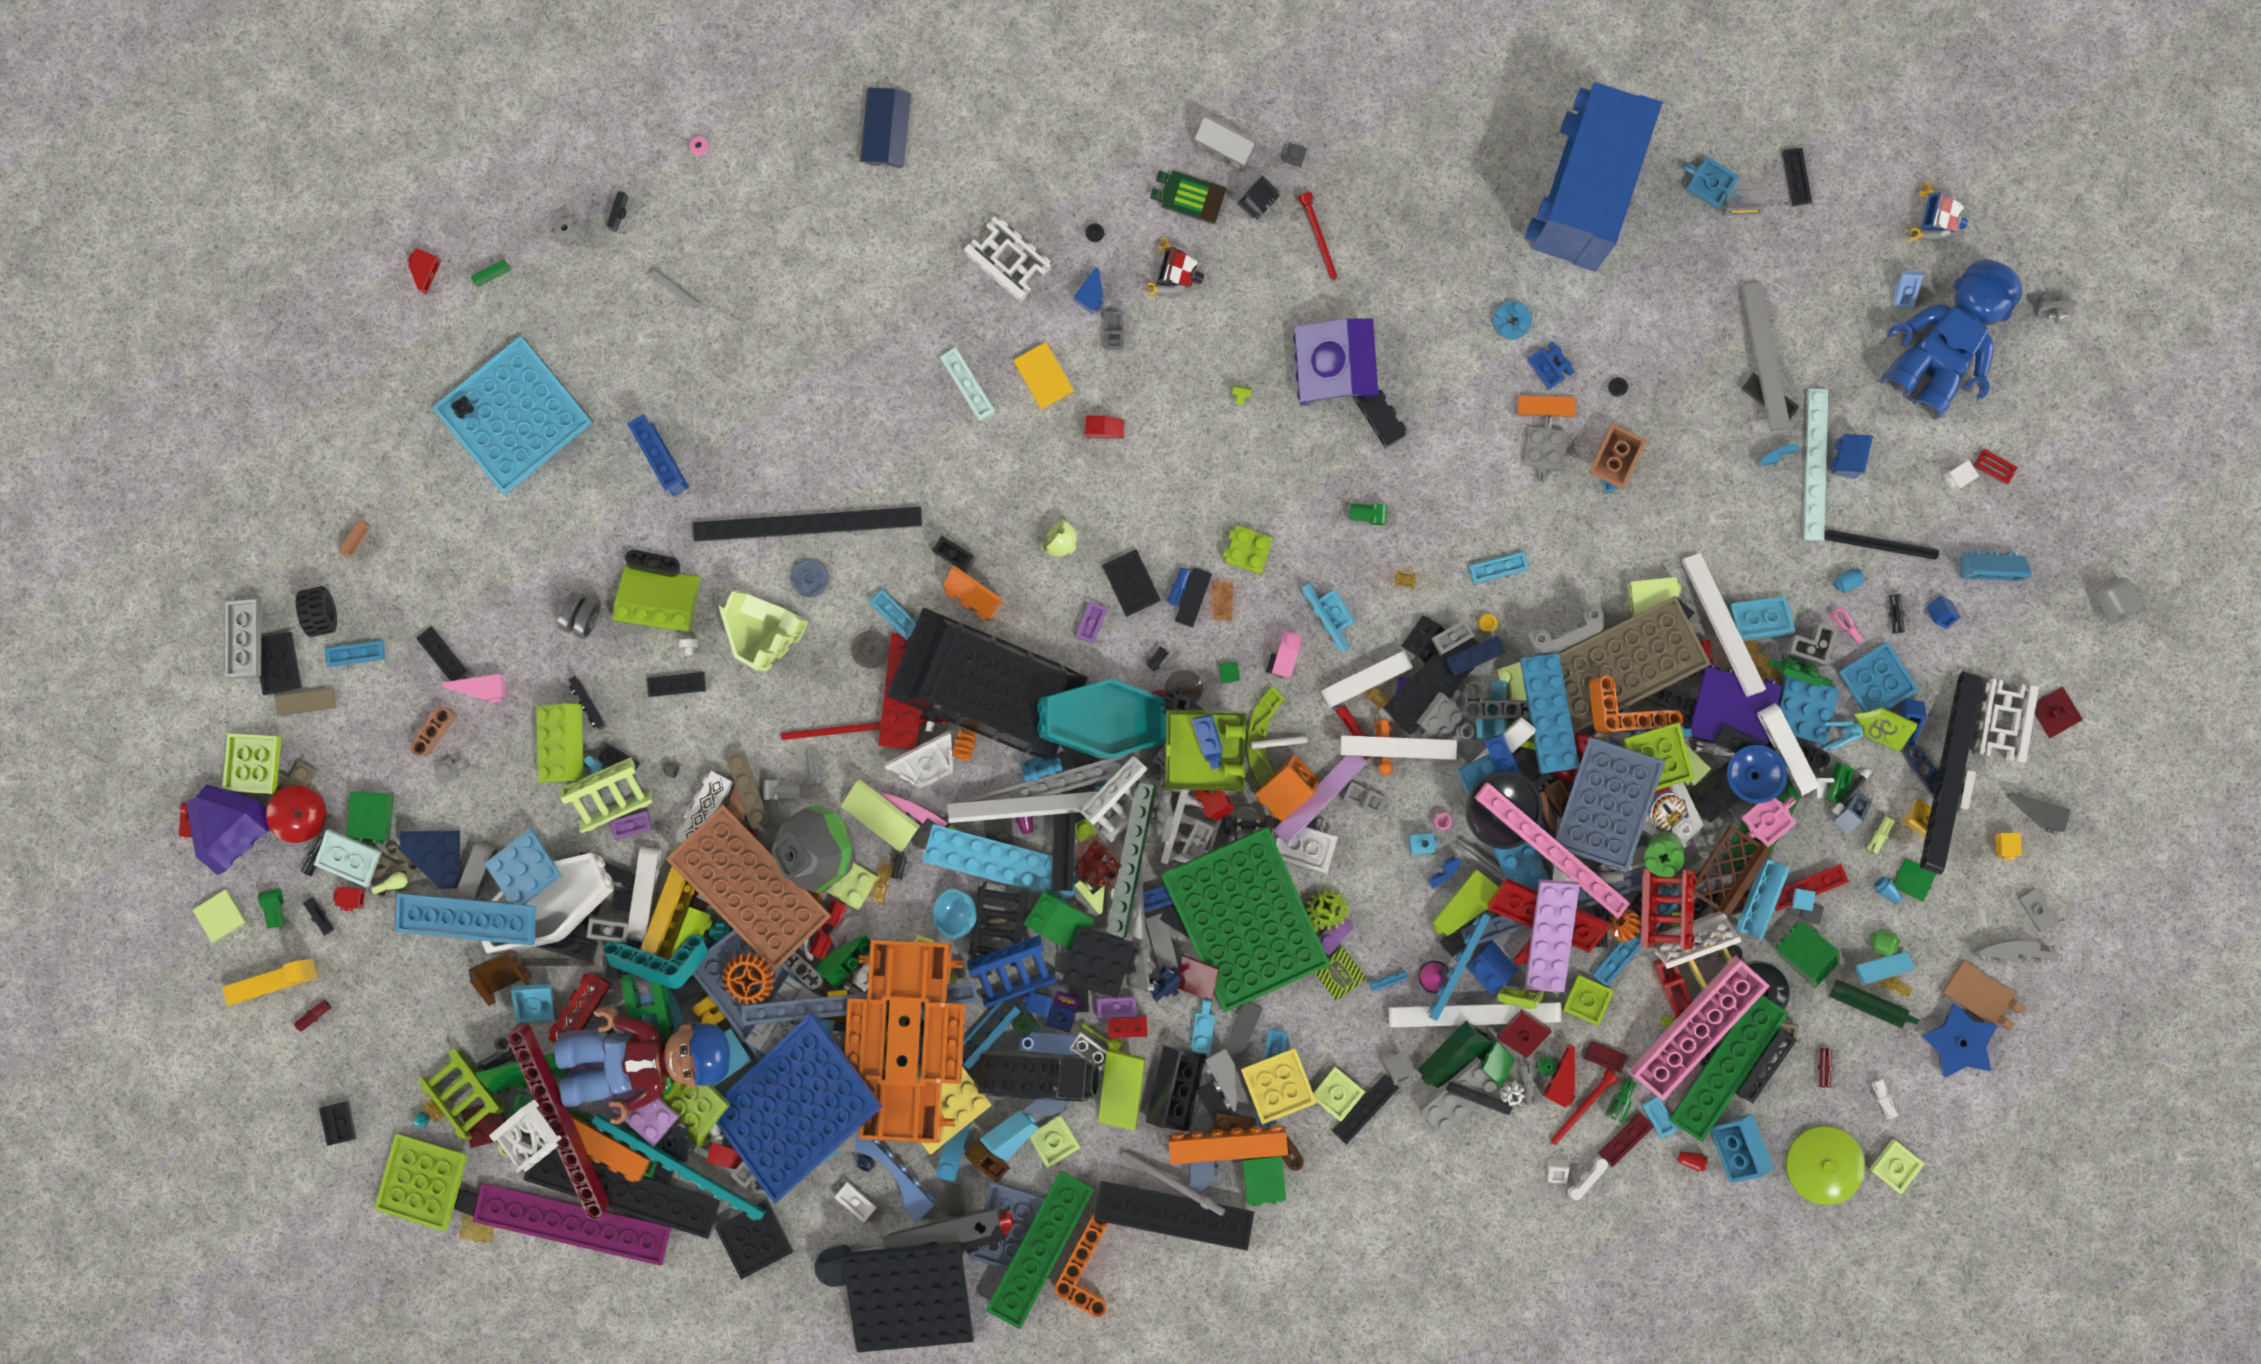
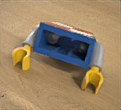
M1929 183L1922 185V188L1927 189V192L1921 190L1919 195L1921 197L1929 196L1921 229L1924 231L1920 232L1917 228L1911 229L1909 232H1915L1917 237H1909L1910 241H1916L1919 237H1923V240L1942 239L1967 226L1968 220L1962 217L1964 207L1958 202L1951 191L1937 187L1932 189Z

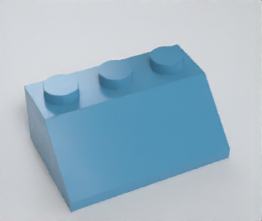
M1970 550L1967 554L1961 556V578L2021 581L2032 577V573L2026 557L2018 556L2019 553L2016 552L1999 555V552L1996 551L1980 554V551Z
M1753 1113L1719 1123L1710 1130L1730 1183L1763 1177L1774 1169Z

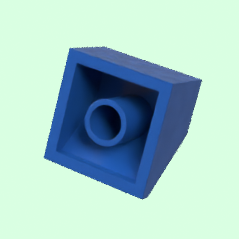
M1844 434L1840 439L1838 438L1835 443L1836 457H1833L1831 461L1832 474L1852 479L1864 474L1873 436Z
M1493 940L1469 960L1465 966L1491 996L1498 992L1518 971V968Z

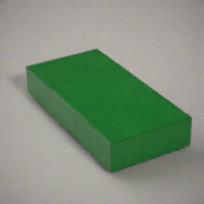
M502 260L472 275L471 279L475 285L480 287L512 269L509 263Z

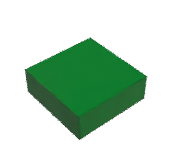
M1238 662L1218 664L1221 684L1240 681Z

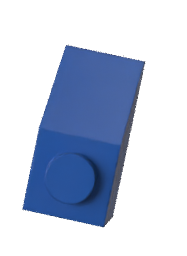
M1095 267L1073 297L1074 302L1091 314L1095 310L1098 312L1104 304L1102 301L1103 292L1100 273L1097 267Z
M1905 698L1899 715L1917 723L1915 731L1906 742V744L1914 745L1927 718L1924 701Z
M1030 991V995L1026 994L1023 1005L1027 1006L1026 1011L1048 1017L1054 996Z

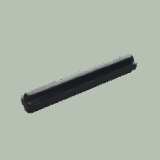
M1449 1082L1446 1090L1451 1094L1500 1113L1509 1115L1513 1110V1107L1509 1106L1506 1102L1460 1084Z

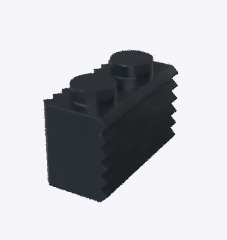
M944 536L940 537L933 548L935 555L964 573H967L975 560L974 555Z

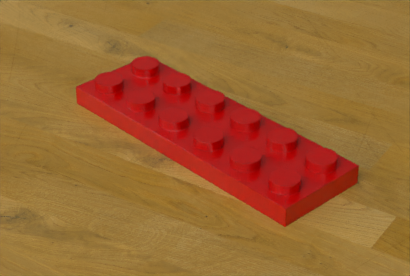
M891 632L878 746L912 750L918 746L922 710L886 696L908 644L899 633Z
M1506 878L1488 902L1487 909L1533 928L1538 891ZM1576 908L1571 945L1590 953L1610 928V922Z

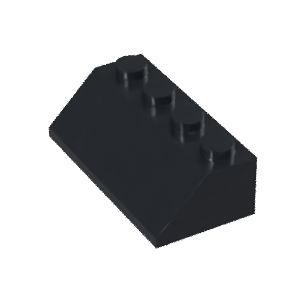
M1163 1046L1146 1123L1166 1129L1189 1130L1197 1096L1195 1090L1199 1088L1206 1055Z

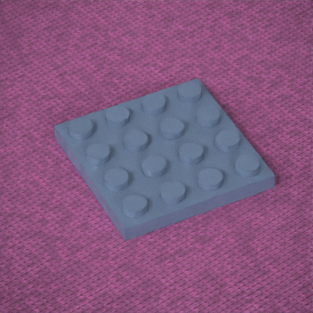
M991 1182L984 1209L1002 1205L1003 1211L1008 1210L1011 1212L1013 1226L1008 1232L1009 1236L1002 1245L990 1247V1244L986 1245L982 1250L971 1252L969 1258L1007 1270L1046 1197Z

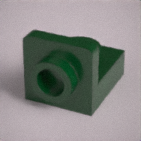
M1025 1012L1012 1023L1014 1029L1023 1039L1040 1028L1029 1012Z

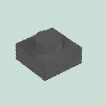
M1289 143L1283 162L1301 168L1307 148Z

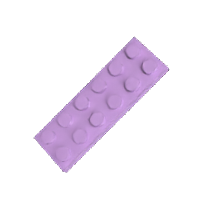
M1539 879L1525 980L1526 990L1565 991L1580 887L1579 882Z
M603 1062L577 1064L569 1070L593 1068L598 1070L603 1069L604 1065ZM642 1089L629 1090L620 1094H612L608 1098L601 1100H603L609 1106V1102L612 1099L623 1098L627 1101V1099L631 1098ZM659 1098L632 1113L630 1112L624 1121L653 1147L657 1145L680 1116ZM610 1107L617 1114H621L619 1107Z

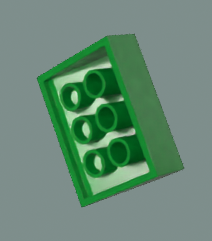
M555 1053L544 1055L555 1081L561 1080L570 1071V1068L559 1069L557 1067ZM518 1062L476 1073V1077L491 1093L497 1091L498 1095L510 1092L509 1088L517 1087V1090L529 1087Z

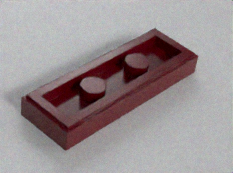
M1639 1112L1598 1154L1611 1167H1614L1654 1126Z

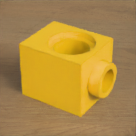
M1995 833L1996 857L2002 856L2003 860H2015V856H2022L2021 833Z

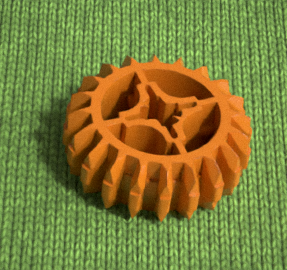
M742 952L739 954V957L735 955L732 958L733 961L729 960L727 962L728 967L723 969V972L726 974L722 976V979L726 980L723 983V987H729L726 994L731 992L733 994L731 999L738 997V1003L745 1000V1004L749 1005L750 1001L756 1004L758 1000L763 1001L765 996L768 997L770 995L769 990L774 988L772 983L775 981V978L771 976L774 974V970L768 969L771 963H764L766 957L760 960L759 953L753 957L751 952H748L747 955ZM746 965L744 972L735 974L738 966ZM754 967L758 969L761 974L757 973L754 970ZM763 983L760 990L751 992L753 985Z

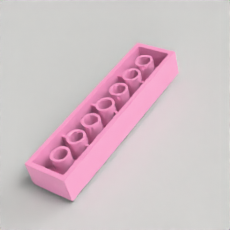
M1735 955L1630 1068V1071L1663 1101L1768 989L1769 985Z

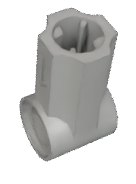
M763 780V800L801 799V783Z
M509 1033L498 1036L495 1040L476 1051L477 1058L483 1065L512 1050L510 1044H508L507 1048L502 1044L503 1038L508 1041Z

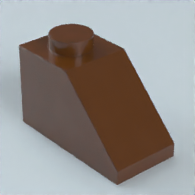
M976 1140L964 1153L974 1167L996 1182L1010 1169L1002 1159L992 1154L979 1140Z

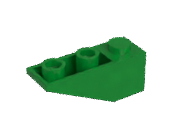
M863 934L828 954L815 970L837 989L860 964L859 960H864L859 958V955L867 956L870 953L871 940Z

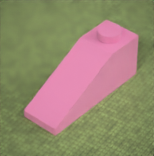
M501 674L442 683L443 687L490 701V703L502 702L501 699L507 698L504 675Z

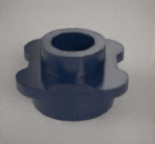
M862 1155L857 1157V1168L866 1172H871L872 1168H875L876 1162L870 1156Z

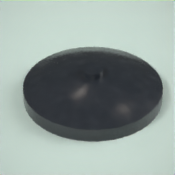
M1496 771L1484 776L1473 786L1466 802V820L1471 832L1482 843L1497 849H1511L1524 844L1525 840L1474 797L1485 783H1489L1539 826L1542 819L1543 805L1538 789L1528 778L1512 771Z

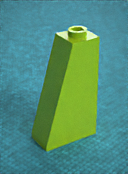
M1474 869L1431 922L1434 925L1433 930L1440 936L1443 934L1449 936L1487 909L1488 902L1499 887L1477 869Z

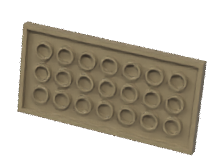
M1676 596L1559 654L1573 734L1593 724L1589 683L1593 678L1609 675L1614 679L1618 711L1711 665Z

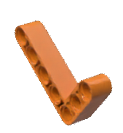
M1609 675L1593 678L1589 683L1593 724L1598 733L1635 732L1636 730L1649 731L1679 722L1680 726L1683 723V716L1678 710L1618 713L1614 679Z
M1094 1211L1056 1282L1055 1293L1058 1297L1092 1316L1101 1317L1107 1310L1106 1300L1077 1283L1108 1223L1094 1221ZM1094 1231L1097 1234V1238L1089 1240L1086 1237V1233ZM1078 1249H1086L1088 1255L1086 1257H1079L1077 1254ZM1076 1266L1078 1273L1071 1275L1068 1272V1268ZM1061 1283H1066L1069 1286V1290L1061 1292L1058 1286ZM1084 1293L1086 1295L1085 1301H1078L1075 1298L1076 1294ZM1100 1302L1104 1308L1101 1311H1096L1093 1309V1304Z

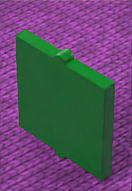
M1905 858L1900 870L1896 872L1897 877L1893 884L1897 890L1924 902L1929 889H1932L1931 884L1936 874L1920 869L1919 864Z
M1494 1041L1491 1049L1486 1053V1058L1480 1069L1495 1084L1502 1087L1507 1075L1510 1074L1509 1071L1515 1059L1498 1042Z

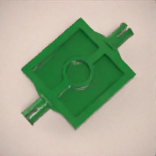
M1789 656L1787 658L1781 657L1780 661L1772 658L1768 661V666L1777 668L1789 677L1818 687L1821 684L1828 687L1832 686L1833 680L1820 675L1817 667L1813 664L1806 663L1804 665L1798 663L1797 659Z

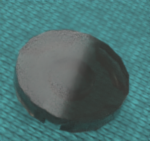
M867 631L861 633L853 641L851 647L852 656L861 667L867 669L878 668L888 659L889 643L878 632Z

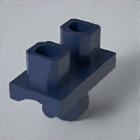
M1164 965L1159 970V975L1162 977L1159 981L1154 978L1149 979L1150 984H1154V991H1149L1156 1002L1163 996L1168 997L1172 994L1176 997L1179 994L1177 987L1180 986L1179 981L1182 978L1178 973V968L1175 966L1170 968Z

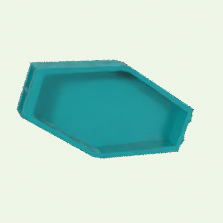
M1117 680L1094 682L1040 698L1038 703L1039 722L1037 726L1039 737L1097 758H1116L1166 743V714L1162 713L1165 707L1160 705L1165 703L1161 696Z

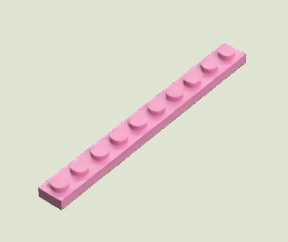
M1485 783L1474 798L1569 879L1579 882L1581 889L1614 917L1619 919L1630 905L1625 898L1489 783Z

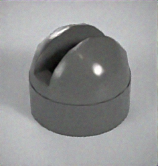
M668 762L663 767L664 773L671 778H675L680 769V765L675 762Z

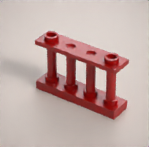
M1643 869L1641 947L1656 948L1658 942L1680 943V949H1693L1695 942L1693 935L1694 886L1697 882L1695 871L1683 870V876L1668 878L1655 875L1649 869ZM1682 884V896L1659 895L1658 885ZM1658 904H1682L1681 916L1658 915ZM1680 923L1681 935L1658 934L1657 924Z

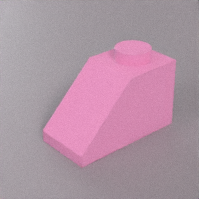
M1284 630L1272 674L1290 679L1302 635Z

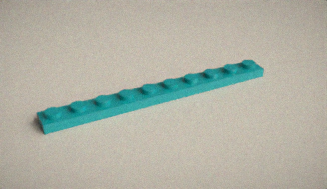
M597 1114L594 1116L591 1123L595 1124L597 1130L603 1133L605 1131L609 1132L614 1140L628 1143L630 1149L636 1152L640 1150L646 1154L645 1157L653 1162L659 1161L664 1169L678 1172L680 1178L685 1181L691 1180L695 1182V1186L703 1191L709 1190L713 1193L712 1196L720 1201H723V1199L728 1201L730 1207L737 1211L740 1209L747 1213L746 1216L755 1221L757 1219L761 1220L767 1210L684 1162L678 1161L660 1148L652 1147L646 1140L622 1126L612 1124L610 1119L603 1115Z

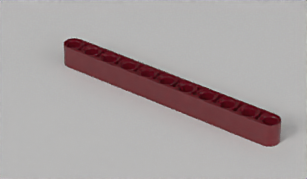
M521 1022L508 1034V1042L533 1098L539 1105L538 1109L554 1133L562 1138L557 1142L558 1147L556 1149L582 1207L590 1219L597 1220L608 1208V1198L570 1113L562 1103L560 1091L530 1025Z

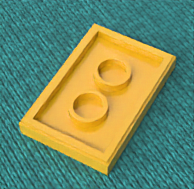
M1046 342L1013 360L1041 410L1074 392Z

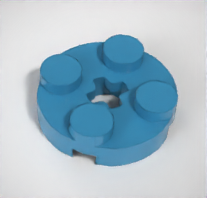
M1515 301L1502 304L1496 310L1493 317V327L1496 333L1508 340H1517L1523 337L1530 329L1532 322L1531 314L1525 305ZM1510 316L1517 319L1515 325L1507 322Z

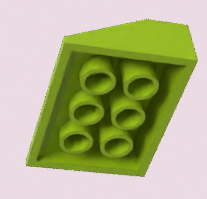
M625 566L615 599L612 621L692 633L701 577L686 574L668 577L634 570Z

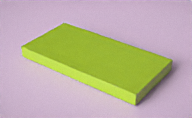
M1108 1049L1098 1122L1132 1131L1137 1129L1146 1062L1145 1057Z

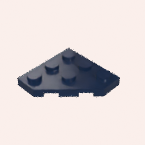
M460 830L400 831V852L438 888H458L460 883Z

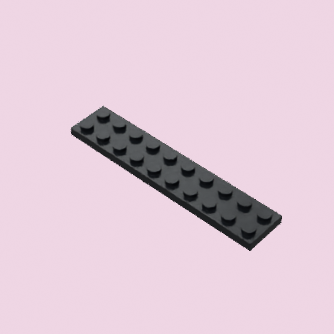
M556 1148L525 1173L524 1181L578 1198ZM591 1160L608 1198V1208L702 1238H710L721 1203L720 1200L659 1182L643 1176L638 1182H631L624 1178L625 1174L619 1171L615 1173L607 1168L608 1165L605 1163H597Z

